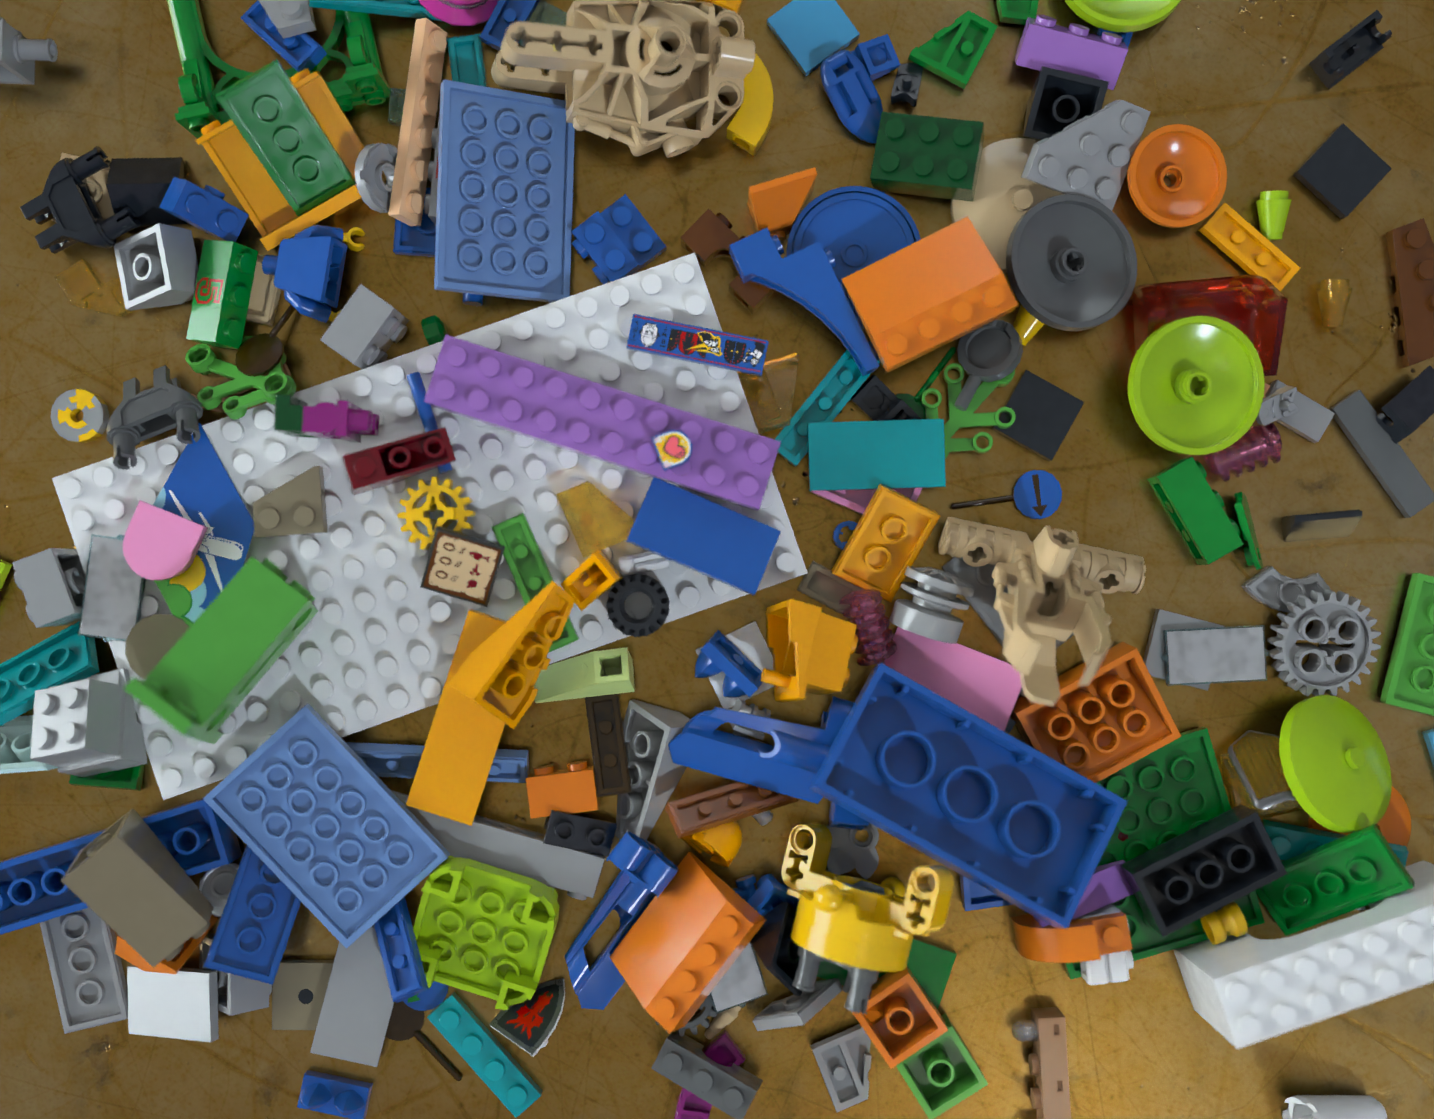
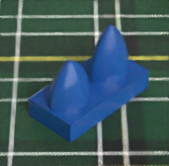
M719 630L701 648L695 664V678H707L723 671L726 674L722 688L724 697L736 698L744 695L750 697L763 683L761 681L762 671Z
M307 1070L303 1077L297 1107L349 1119H365L373 1083Z

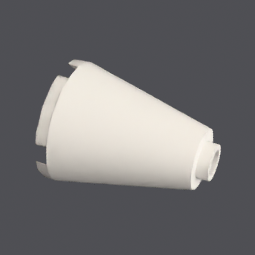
M1295 1095L1285 1100L1284 1103H1289L1287 1110H1283L1282 1116L1283 1119H1387L1384 1106L1370 1095Z

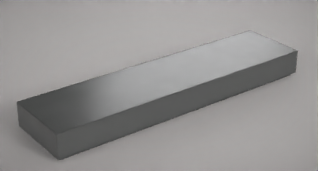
M1360 389L1352 392L1329 409L1335 413L1333 416L1334 420L1404 518H1411L1434 501V492L1399 443L1395 444L1391 440L1392 437L1378 424L1376 420L1378 414Z

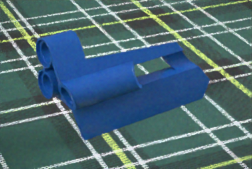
M630 831L624 834L606 858V861L611 860L614 865L621 869L620 873L565 954L571 983L575 994L578 995L581 1008L604 1010L624 984V978L609 956L653 898L660 896L679 871L677 866L655 844ZM612 909L616 910L620 917V928L589 968L584 946Z

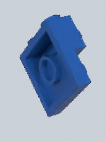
M626 194L603 212L599 213L597 211L571 231L575 238L571 244L583 259L589 256L596 265L592 268V271L602 284L637 273L667 250L666 245Z

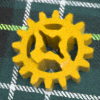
M435 476L431 478V485H428L425 480L420 479L418 480L420 489L415 490L408 487L407 492L411 498L409 500L400 499L399 503L406 507V511L398 513L397 517L406 519L407 522L400 529L402 532H412L408 540L410 543H416L421 540L420 549L428 550L432 544L437 526L447 528L453 521H458L453 531L462 533L464 529L473 530L474 526L467 522V518L475 516L476 512L467 510L466 507L473 500L470 497H461L465 490L463 486L459 485L452 489L453 480L446 478L443 485H441L439 478ZM444 492L454 499L458 507H451L446 503ZM426 495V502L420 508H416L418 502ZM436 507L444 512L443 517H439L437 521L430 518V512H435ZM416 522H422L428 528L430 537L418 528Z

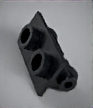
M551 810L550 816L546 817L544 823L546 833L543 844L609 856L617 823Z

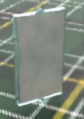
M91 535L78 635L103 638L104 642H111L112 640L126 641L131 629L141 620L146 578L136 574L125 560L123 553V539L125 535H118L117 537Z
M1264 625L1163 630L1164 654L1161 656V659L1165 661L1167 686L1267 681L1266 656L1269 655V651L1265 649Z
M750 942L709 994L716 1014L736 1006L744 1008L747 1002L769 995L754 948Z

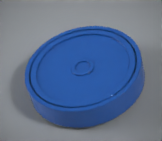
M846 186L821 194L801 211L790 231L786 256L820 241L823 249H830L836 262V267L833 270L838 280H841L921 239L912 217L894 198L873 188ZM849 298V299H848L849 304H850L852 310L855 311V308H854V306H853V303H852L851 299Z

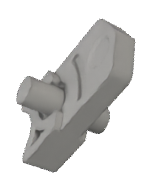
M1286 385L1263 398L1260 411L1256 417L1258 424L1267 425L1298 412L1299 408L1293 401L1297 388Z

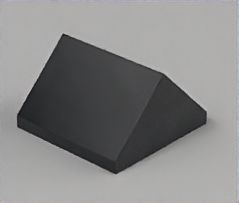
M1042 66L1027 103L1023 136L1038 140L1049 138L1077 120L1100 111L1109 82Z
M183 158L112 159L106 185L114 214L128 206L136 213L137 218L133 220H140V227H152L158 223L170 226H188L187 222L159 208L173 178L177 177L185 180Z
M781 902L763 916L766 921L751 939L750 943L763 965L795 996H801L803 990L793 986L800 958L797 954L799 945L790 936L796 910L788 902Z

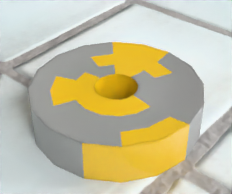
M72 389L65 391L57 397L52 406L50 418L53 428L59 436L68 441L87 443L95 441L104 433L109 421V412L106 403L100 396L91 391ZM82 410L84 416L83 419L78 422L76 416L77 413Z

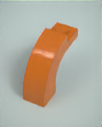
M1123 912L1071 920L1067 929L1051 925L1042 927L1033 918L1032 914L1010 917L1016 949L1021 956L1030 960L1048 963L1086 962L1100 960V955L1133 950L1127 918Z

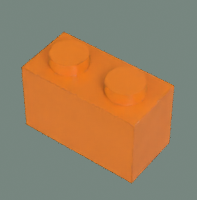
M587 761L568 763L567 769L554 770V765L535 767L534 773H530L526 777L531 819L548 817L551 814V810L571 814L595 811L601 805L600 798L597 796L594 765L588 766Z

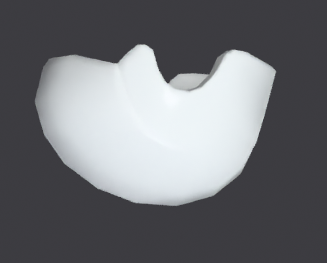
M236 863L208 870L200 880L199 890L214 907L212 915L216 917H221L239 868V865Z

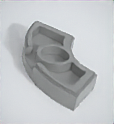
M1266 566L1241 585L1245 592L1260 604L1283 612H1289L1286 605L1287 602L1296 606L1299 605L1298 595L1300 594L1310 599L1311 590L1321 592L1323 595L1325 589H1330L1319 573H1312L1300 579H1292L1281 575L1272 566Z

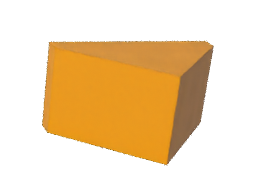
M597 550L560 585L575 599V604L583 611L623 577L602 551Z

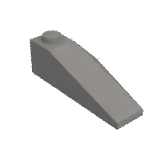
M635 699L629 700L623 721L632 793L620 794L617 797V828L615 836L620 840L627 831L647 840L686 769V766L673 763L668 744L674 737L682 733L684 726L690 719L680 712Z

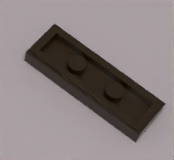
M619 694L586 697L585 703L597 796L601 798L632 793Z

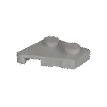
M860 1024L810 1045L837 1112L868 1099L871 1039Z

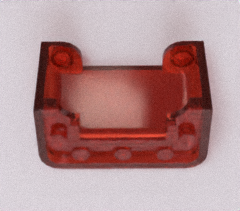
M1255 275L1152 283L1136 286L1133 289L1132 300L1135 355L1148 336L1161 326L1181 318L1210 316L1227 321L1241 330L1257 350L1263 366L1264 376H1275L1278 370L1288 299L1268 279Z

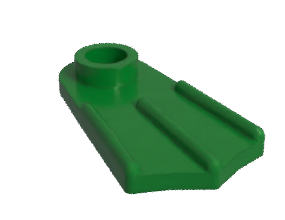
M1238 492L1234 494L1236 500L1234 506L1243 538L1247 540L1249 545L1244 547L1245 558L1248 566L1254 565L1256 570L1262 569V557L1247 497L1243 492Z

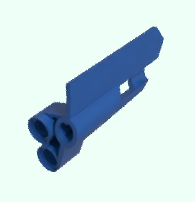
M832 696V702L828 711H824L821 716L820 728L715 707L713 710L703 711L690 719L684 726L682 733L674 737L668 746L673 763L818 804L823 796L809 789L854 702ZM723 723H734L770 734L774 739L775 745H768L716 729Z

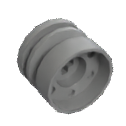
M908 565L905 575L918 581V584L903 581L900 587L914 595L913 599H897L889 621L904 630L940 642L956 644L964 621L951 614L952 608L968 610L970 603L956 596L959 594L972 597L975 587L965 583L954 574L936 568Z

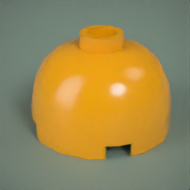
M733 821L682 837L681 839L699 854L705 852L713 855L710 861L723 867H729L741 847L743 834L739 823Z

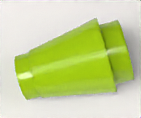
M1289 191L1260 192V200L1256 201L1260 233L1268 240H1282L1292 201L1288 199Z

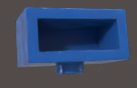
M177 177L173 178L159 208L221 241L236 242L249 214L224 201L225 194L208 185L202 189L188 180Z

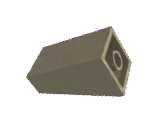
M133 808L81 849L61 880L153 968L164 959L167 961L173 959L182 950L183 943L191 937L194 939L199 938L211 925L209 920L214 907Z

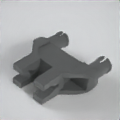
M166 365L153 370V388L141 392L140 381L136 377L123 382V400L111 415L106 429L107 441L113 446V464L119 469H130L129 458L130 465L132 467L136 466L135 446L140 444L141 441L177 427L176 436L181 443L193 444L192 432L195 442L200 439L198 420L203 415V406L193 395L181 389V383L177 378L170 379V369Z

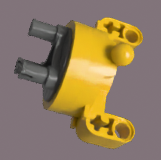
M823 824L797 825L789 835L781 870L784 883L790 887L787 889L786 894L799 898L790 935L792 940L799 945L797 954L800 956L793 986L803 991H814L820 962L825 960L848 970L845 985L843 986V991L848 993L844 1007L849 1011L865 1014L867 1012L872 983L877 982L879 971L897 972L904 970L907 966L914 934L926 937L931 932L939 931L943 927L954 887L953 875L948 868L942 865L916 868L911 874L904 899L905 886L896 877H888L881 884H877L868 880L841 876L827 871L826 866L832 845L830 830ZM810 833L812 834V837H813V844H812V846L809 844V835H810ZM930 874L934 876L936 881L934 890L928 884Z

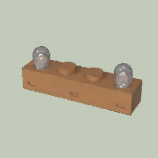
M1058 1007L1031 1008V1020L1015 1022L1012 1026V1035L1021 1042L1033 1041V1054L1028 1055L1030 1073L1035 1075V1087L1030 1089L1032 1107L1037 1110V1119H1071L1065 1016Z

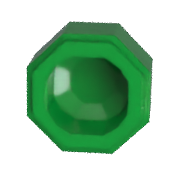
M435 315L422 319V329L429 346L444 341L445 335H448L442 320Z

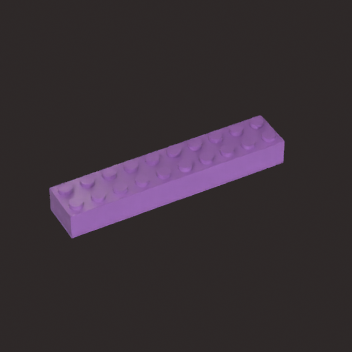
M445 335L424 402L432 407L647 476L656 477L660 480L757 511L760 509L781 444L777 440L449 335ZM670 430L682 431L691 440V457L685 464L664 472L651 437Z

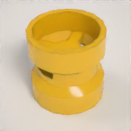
M1234 901L1221 907L1217 912L1213 911L1200 918L1202 927L1213 945L1225 942L1227 935L1239 937L1248 934L1246 920L1239 906Z

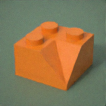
M908 966L902 971L887 972L878 978L876 983L872 984L865 1014L852 1012L891 1069L948 1031L943 1017Z

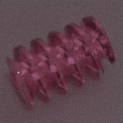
M1273 422L1263 426L1257 425L1248 430L1244 436L1231 446L1215 453L1203 455V458L1210 472L1218 475L1223 482H1227L1230 479L1229 470H1231L1235 477H1240L1243 473L1242 466L1249 473L1255 471V461L1261 468L1267 467L1268 457L1273 463L1280 462L1281 436Z
M877 590L854 591L839 600V604L850 605L842 611V615L844 617H853L848 622L857 625L855 635L858 636V642L861 641V643L857 644L854 653L865 654L857 659L859 666H869L882 662L891 657L897 650L896 642L892 640V629L888 627L890 625L889 619L884 615L886 613L885 605L880 603L882 595Z

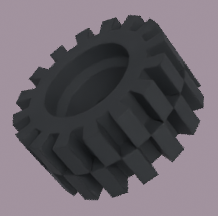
M635 574L626 576L613 585L614 587L608 594L606 608L608 610V618L616 629L627 636L641 637L652 634L664 624L669 613L670 602L665 588L659 581L647 575ZM633 592H643L651 600V611L643 619H634L625 610L626 598Z

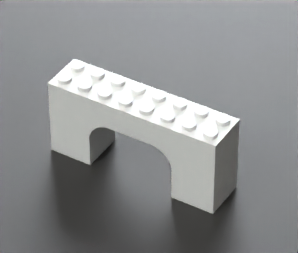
M1423 860L1405 866L1414 880V888L1369 904L1370 910L1294 936L1266 940L1254 938L1249 934L1239 937L1227 935L1225 942L1213 945L1208 939L1174 949L1173 951L1193 1009L1234 1047L1239 1049L1434 982V864Z

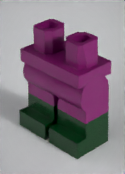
M276 394L274 430L292 437L344 439L349 442H360L361 435L378 436L379 415L372 414L370 410H362L361 407L350 401L337 400V405L321 402L315 406H308V403L291 395Z

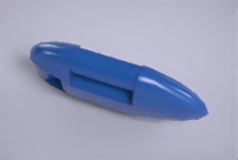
M840 50L823 60L821 64L820 76L824 90L843 125L859 139L876 144L881 112H883L881 98L860 59L848 50ZM846 64L850 70L837 77L834 70Z

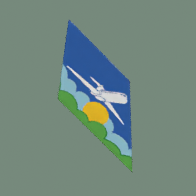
M200 422L198 424L200 439L195 442L192 434L193 444L186 445L153 504L156 507L208 527L195 559L187 571L168 580H154L173 616L182 619L189 627L192 626L244 566L255 530L252 517Z

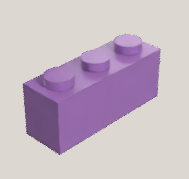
M1038 14L1036 19L1027 18L1015 55L1016 65L1038 71L1044 66L1108 81L1107 89L1114 90L1128 52L1126 44L1121 42L1123 37L1110 32H1103L1102 36L1090 34L1088 27L1076 23H1070L1069 28L1056 25L1057 20L1046 15Z

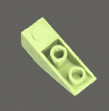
M627 647L593 651L548 665L547 670L541 669L534 686L538 689L535 703L635 692L633 659Z

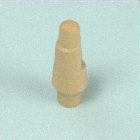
M744 1003L718 1011L717 1016L705 1031V1037L709 1040L712 1039L726 1025L734 1021L738 1017V1012L742 1009Z

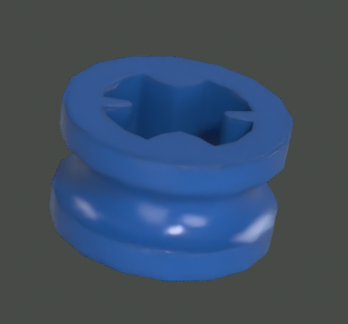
M845 521L834 529L832 537L839 549L843 550L847 541H840L839 535L843 534L840 530L843 527H847L849 531L854 530L857 525L856 522Z

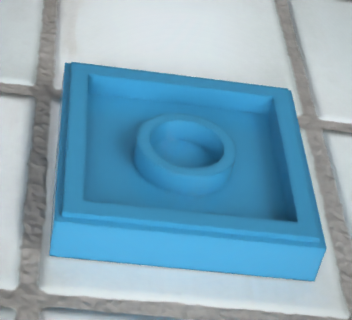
M793 0L769 17L766 23L805 77L820 67L823 60L845 49L856 41L860 35L835 0Z

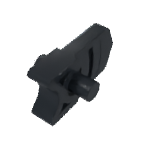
M912 62L901 64L898 67L891 92V104L903 101L909 102L913 107L917 106L923 67Z

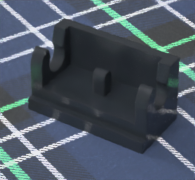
M1378 10L1365 18L1309 63L1328 90L1383 49L1382 44L1391 38V30H1387L1382 34L1376 27L1383 18Z
M1430 365L1381 408L1393 422L1389 421L1382 413L1376 416L1378 424L1392 437L1391 440L1395 444L1413 433L1434 414V369Z

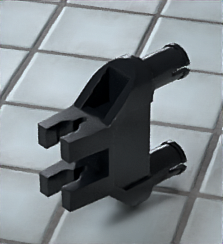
M99 146L94 147L93 150L75 160L64 158L57 162L49 173L42 194L20 207L25 218L29 221L35 219L37 224L42 225L55 218L57 222L55 225L34 236L40 249L45 250L49 248L51 253L56 254L78 242L110 249L115 246L116 238L134 228L140 227V220H133L137 218V215L128 206L109 218L103 219L86 185V178L111 165L110 160L104 161L108 156Z

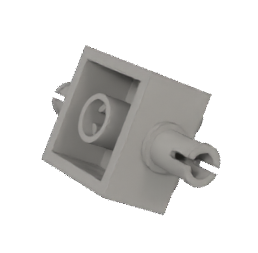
M0 17V84L34 85L35 61L55 62L58 56L57 45L52 39H27L22 35V32L14 29L4 18Z

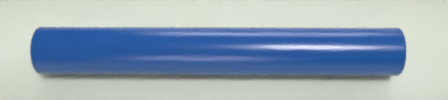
M420 372L407 375L406 377L425 432L439 429L431 405L424 402L427 393ZM451 463L438 467L439 474L453 470Z

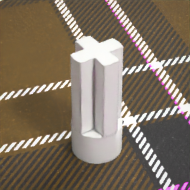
M649 551L618 558L623 578L629 575L670 567L668 559Z

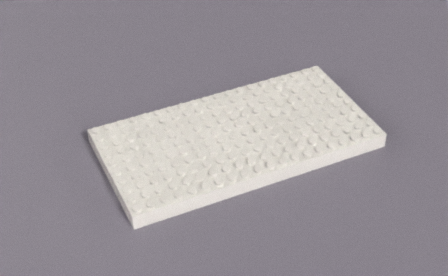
M695 252L455 336V338L759 435L737 371L628 350L626 348L633 314L722 331ZM443 341L304 389L293 395V397L308 403V406H315L321 402L337 405V400L350 401L361 407L362 410H370L372 414L379 415L378 436L361 435L360 442H349L344 439L292 437L274 430L275 405L268 402L247 409L246 414L240 419L233 420L225 417L202 425L253 521V502L310 468L322 466L328 533L255 538L254 530L244 565L252 556L260 563L265 558L268 559L288 577L285 581L286 583L290 584L295 580L310 592V595L315 598L312 604L318 612L218 729L223 735L215 745L182 735L133 697L137 723L142 724L146 752L163 800L225 779L308 703L341 738L438 704L468 611L473 609L508 621L525 606L504 555L500 562L487 607L420 587L431 545L428 550L420 549L421 540L416 543H410L408 540L412 532H402L400 529L407 523L406 519L397 517L398 513L406 511V507L399 503L400 499L409 500L411 498L407 492L408 487L415 490L420 489L418 480H425L428 485H431V478L436 476L439 478L441 485H443L447 478L453 480L452 489L459 485L465 488L461 497L472 498L473 501L466 507L467 510L476 512L475 516L467 518V522L474 527L473 530L464 529L462 533L499 544L492 526L525 513L554 582L562 588L560 584L597 550L602 551L621 575L619 557L648 552L626 542L653 477L431 406L438 428L446 427L456 461L451 463L453 470L439 474L438 468L396 483L354 495L342 456L425 433L406 376L411 373L420 372L427 393ZM176 435L136 448L137 464L135 467H132L129 458L130 469L122 470L115 467L113 457L52 478L86 578L88 577L93 536L123 540L139 501H144L151 505L154 504L187 445L178 441ZM772 472L759 511L672 484L781 531L757 591L808 573ZM444 492L446 503L451 507H458L454 499ZM426 495L418 502L416 508H420L426 502ZM437 507L435 512H430V518L436 521L444 515V512L438 510ZM453 521L446 529L453 530L458 521ZM416 522L418 528L430 537L428 528L422 522ZM669 560L670 567L640 573L656 579L666 590L670 603L669 613L664 624L748 595L746 592ZM142 577L136 624L141 619L154 614H172L155 581ZM614 586L583 611L574 602L569 616L579 640L547 654V658L550 659L549 664L628 637L613 626L612 621L609 620L607 615L606 602L609 591ZM633 592L626 598L625 610L630 617L643 619L650 613L652 603L645 593ZM107 637L117 668L128 669L130 681L133 677L144 681L145 679L139 677L129 666L125 655L126 640Z

